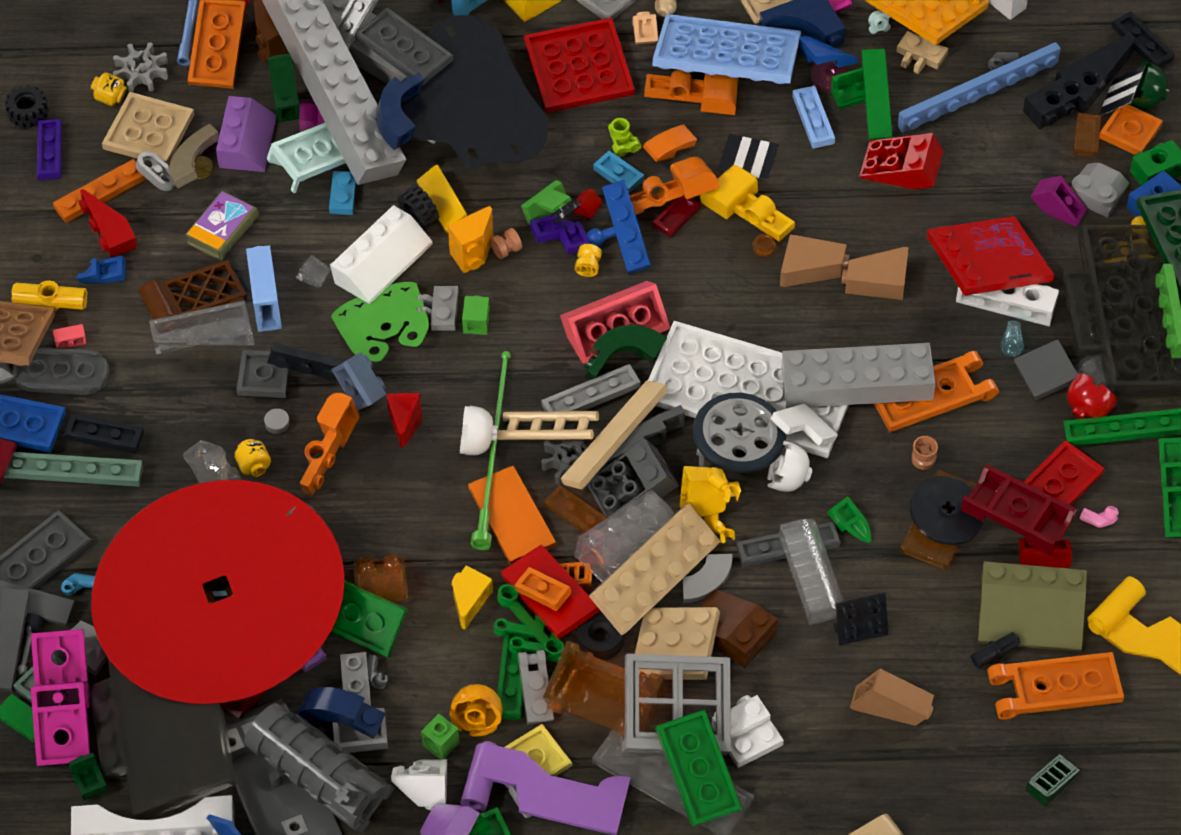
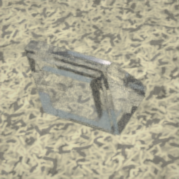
M311 255L304 261L295 278L310 285L320 287L331 268Z

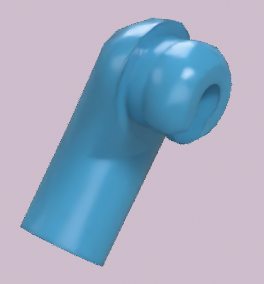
M75 573L64 580L61 584V590L66 595H73L84 587L93 588L95 576Z

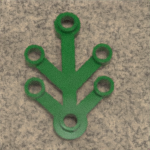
M510 584L502 585L498 590L497 601L502 607L510 608L522 624L508 622L506 619L500 618L494 623V633L498 636H505L509 632L534 637L538 641L537 643L524 641L519 636L512 637L509 641L508 649L513 654L522 653L523 650L534 653L544 650L546 661L552 663L561 661L566 653L563 642L560 639L558 640L552 632L550 638L543 632L544 623L537 616H535L534 621L517 601L519 593L516 591L515 586Z

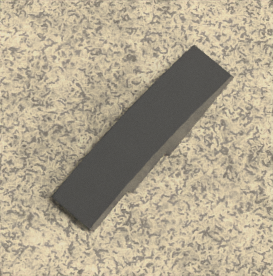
M679 405L660 413L637 426L601 467L600 471L643 439H646L654 446L666 442V432L685 426V412L682 406Z

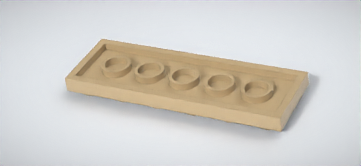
M688 503L600 584L589 597L616 630L623 635L721 541L690 503Z

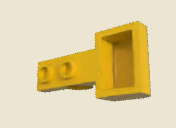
M737 165L731 166L717 179L720 188L700 195V203L726 220L736 213L779 242L795 228V222L777 211L775 204L769 197L761 195L757 198L754 196L758 192L756 177Z

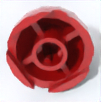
M1080 373L1072 381L1067 391L1068 403L1073 409L1071 411L1072 414L1078 419L1107 416L1117 404V398L1103 384L1097 386L1092 383L1094 378Z

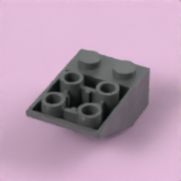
M643 439L595 474L587 486L604 516L610 521L660 500L677 488L679 484L657 447Z

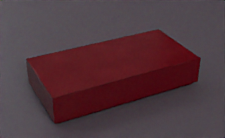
M684 196L675 198L653 221V227L672 238L700 210V203L692 198L686 199Z

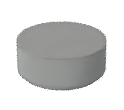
M272 409L264 417L266 429L273 434L285 432L290 425L289 416L282 409Z

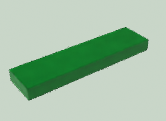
M885 49L862 50L861 58L868 141L892 138Z
M508 632L504 636L497 695L501 699L502 704L501 719L521 720L523 691L518 654L511 653L508 646L510 639L514 636H519L524 641H530L531 637Z

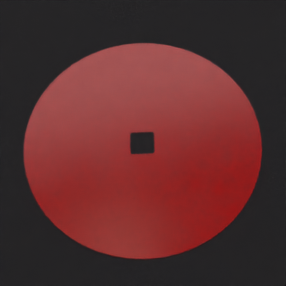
M219 480L188 486L163 496L137 513L125 524L106 549L99 563L92 589L91 610L95 632L110 662L128 680L147 692L165 699L189 704H219L242 700L271 689L300 670L324 644L337 620L344 593L343 561L338 544L324 520L305 502L284 490L246 480ZM296 506L292 514H290L289 516L286 515L291 509H293ZM226 576L233 595L210 604L204 592L203 584Z

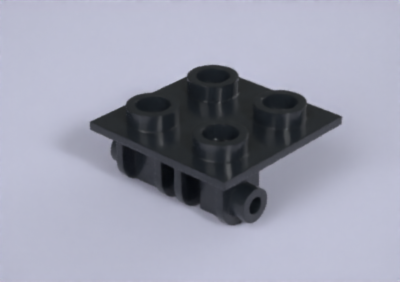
M885 592L835 603L837 622L833 623L835 633H838L839 646L888 635Z

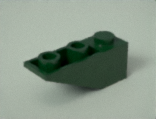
M290 53L267 57L278 123L299 119L300 106Z

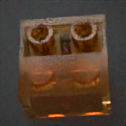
M398 554L385 555L384 559L374 560L373 557H363L358 559V562H354L356 586L389 601L408 599L404 557H399Z

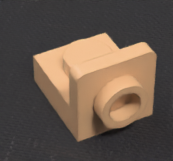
M639 12L636 16H633L632 26L634 28L635 45L658 43L656 14L650 15V12Z

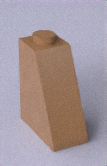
M790 234L781 269L780 286L787 287L841 278L843 268H848L850 255L846 254V244Z
M901 247L849 260L848 270L843 269L841 284H846L845 294L903 300L909 247Z
M878 669L856 686L850 708L855 711L916 726L931 716L933 712L931 704L934 695L882 669Z

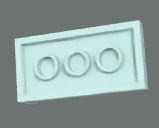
M326 123L272 143L267 156L269 163L283 166L294 180L291 187L293 193H296L299 182L346 163Z

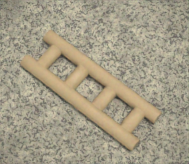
M504 412L503 421L509 422L507 430L497 431V439H593V430L587 428L589 421L599 420V412ZM556 421L553 430H540L542 422ZM566 421H579L577 429L564 430ZM519 422H532L530 430H517Z

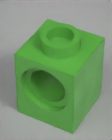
M478 295L465 296L462 317L463 334L487 335L490 314L489 297Z
M440 714L421 731L423 747L440 760H444L460 743L458 728Z

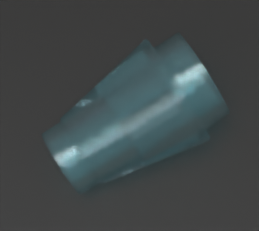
M1017 321L1007 323L1000 342V348L1006 356H1018L1024 349L1021 324Z

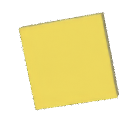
M543 724L505 746V748L526 753L551 776L556 777L572 767L570 759Z

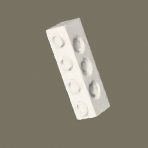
M1035 284L964 296L958 287L956 302L1050 326L1059 290L1053 289L1050 286Z

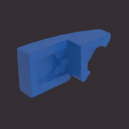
M123 256L108 258L99 262L93 258L90 261L91 266L83 274L79 273L77 275L79 283L126 280V261Z

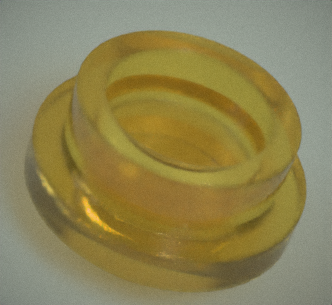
M197 156L194 160V170L198 178H205L212 171V161L208 157Z

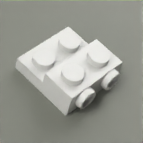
M749 695L743 696L737 701L736 706L730 708L731 752L728 754L738 768L783 746L784 740L770 721L771 715L758 695L752 698ZM716 712L714 713V717H712V729L715 732V734Z

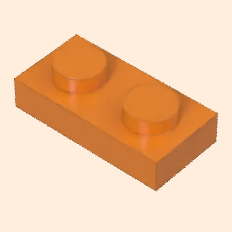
M528 567L514 585L517 592L555 611H558L572 593L570 586L531 567Z

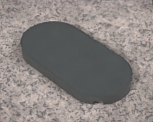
M38 347L29 366H17L14 364L12 366L15 382L20 388L29 392L89 395L101 390L110 378L109 363L100 353L93 350Z

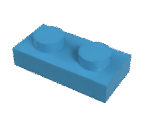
M611 151L605 153L593 164V170L611 183L624 179L629 193L644 181V174Z
M333 171L329 204L330 214L353 215L356 181L351 172Z

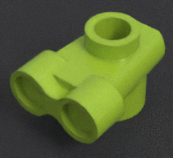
M617 118L609 124L608 129L614 143L612 149L616 156L623 157L629 152L636 153L642 148L638 138L633 137L631 134L630 125L626 119Z

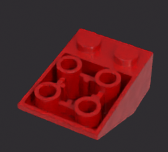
M933 133L870 140L859 177L908 189L934 187L943 149Z

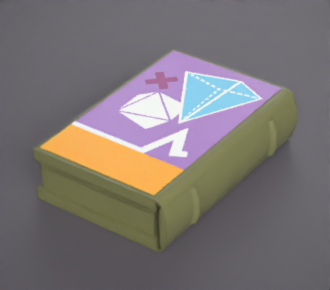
M221 191L185 234L188 237L187 244L222 261L249 227L253 225L259 216V212L256 207Z

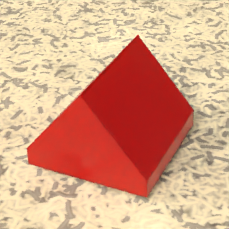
M592 188L583 191L575 201H579L581 205L573 212L591 220L601 206L602 200Z

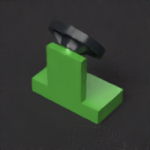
M555 180L521 205L528 225H530V220L548 217L552 213L557 212V217L552 220L555 225L581 204L579 201L568 203L571 201L570 196L566 195L562 182Z

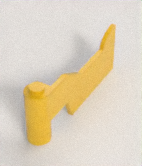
M1130 576L1126 577L1088 616L1087 620L1090 630L1097 635H1101L1124 653L1159 659L1181 675V624L1172 617H1168L1147 628L1129 614L1130 610L1146 595V590L1137 579Z

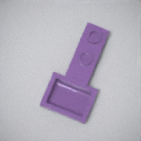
M440 803L431 809L420 833L421 835H469L480 813L469 806Z

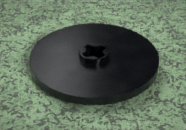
M947 476L929 478L915 489L910 500V514L916 527L926 537L940 544L959 545L970 541L978 534L984 521L961 511L963 498L965 495L969 496L973 489L965 482ZM947 507L948 511H950L951 513L947 514V511L943 508Z

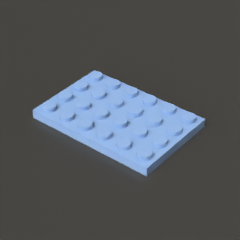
M666 14L653 56L652 66L661 69L672 68L680 69L684 72L695 71L703 72L707 75L719 74L727 75L730 78L742 77L750 78L754 81L766 80L777 84H790L801 31Z

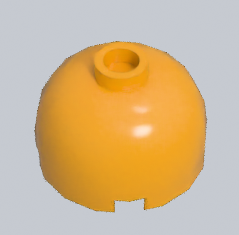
M481 684L465 686L457 692L452 700L449 712L451 723L461 732L462 729L471 731L469 734L471 736L491 734L501 722V699L488 686Z

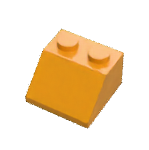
M490 206L448 225L450 254L463 273L476 270L485 264L491 247L490 238L494 237L492 208Z

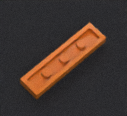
M132 159L53 202V206L63 221L68 223L84 214L78 200H81L80 190H86L105 203L147 179L136 169V161Z

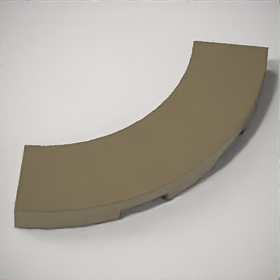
M211 124L206 125L191 135L174 153L169 171L177 188L198 178L194 170L196 156L201 155L208 147L219 140V132Z

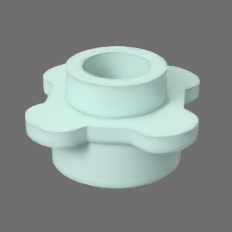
M882 11L873 12L868 19L870 24L869 31L872 34L878 31L887 32L891 27L889 24L890 16Z

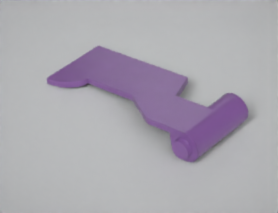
M484 741L476 745L460 803L462 806H469L477 812L485 811L493 782L516 787L519 813L617 835L631 777H609L601 781L598 787L549 775L522 751L500 747L493 742Z

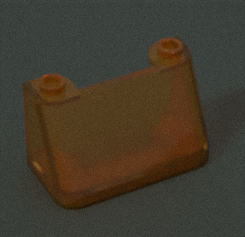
M567 641L543 695L544 701L548 704L547 708L556 713L565 711L620 732L619 735L625 738V668L595 658L591 652L586 654L578 650L580 647L578 644ZM640 671L639 697L663 698L667 688L664 677L651 672L650 677L647 678L646 674ZM639 703V732L645 731L659 704Z

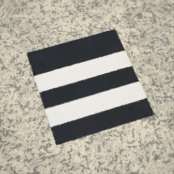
M1145 66L1112 81L1099 116L1131 103Z
M729 134L718 170L727 171L731 166L737 165L756 178L768 180L779 144Z

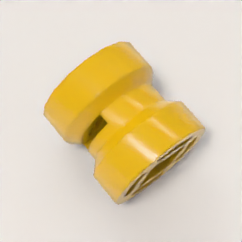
M593 244L581 245L578 250L575 271L584 277L596 276L599 269L598 262L601 260L602 255L601 249Z

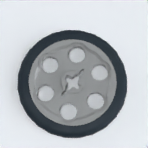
M741 392L719 395L708 401L698 411L692 428L695 444L705 459L718 468L735 473H751L771 465L781 455L785 447L783 442L786 441L787 435L771 420L773 413L777 411L771 404L755 395ZM743 408L747 413L746 415L739 416L733 410ZM719 416L725 420V423L717 425L711 419ZM757 420H764L767 422L768 426L765 428H759L755 425L754 422ZM737 430H742V435H738ZM720 437L725 443L717 446L711 442V439ZM758 440H762L766 442L768 446L764 449L757 448L754 443ZM736 449L743 450L746 453V455L742 458H738L734 456L732 452Z

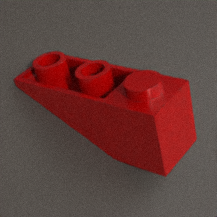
M80 190L81 200H78L83 213H88L90 217L88 220L93 233H98L100 237L98 242L102 251H107L110 258L137 248L136 237L127 219L86 190Z

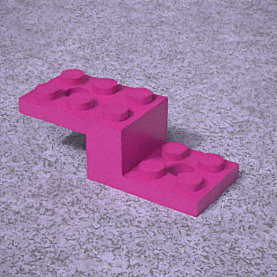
M84 629L32 633L31 644L35 686L31 687L37 766L69 763L79 756L90 754L87 719L90 696ZM56 650H62L66 653L67 658L62 665H58L53 661L52 656ZM59 729H63L69 734V740L66 744H58L55 740V733Z

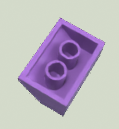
M229 96L216 149L219 168L265 172L277 115L252 98Z

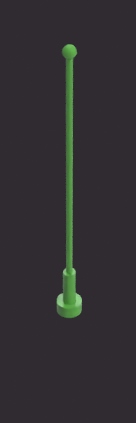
M504 351L501 354L503 363L494 426H498L497 431L499 430L507 363L511 358V354L508 351ZM497 438L496 441L492 440L483 509L480 510L478 530L473 532L471 537V546L477 550H487L491 547L492 536L488 533L490 516L488 505Z

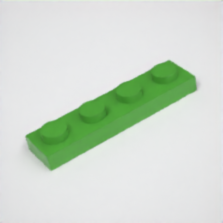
M1163 264L1160 273L1156 274L1155 284L1160 290L1159 306L1163 308L1164 312L1162 322L1163 327L1167 329L1166 345L1167 348H1170L1172 358H1181V305L1173 264Z

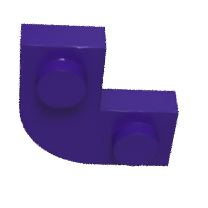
M557 215L530 220V228L537 243L560 239L567 255L578 253L579 247L583 244H591L582 225L578 221L573 223L562 219L554 225L552 220Z

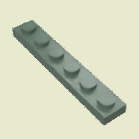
M14 452L4 478L140 487L143 461Z

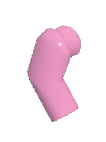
M1108 506L1105 512L1097 514L1084 508L1080 520L1102 528L1114 524L1118 520L1119 511L1116 507Z

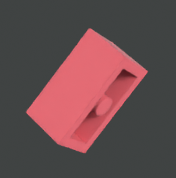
M83 324L53 330L56 348L67 349L87 345Z

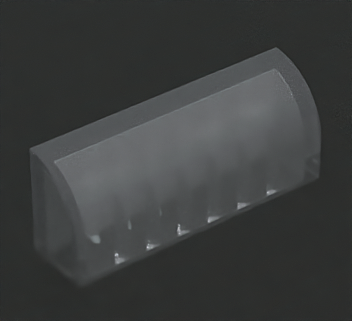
M804 519L780 525L778 536L809 625L835 619V603L843 602L844 599L817 523L814 520Z

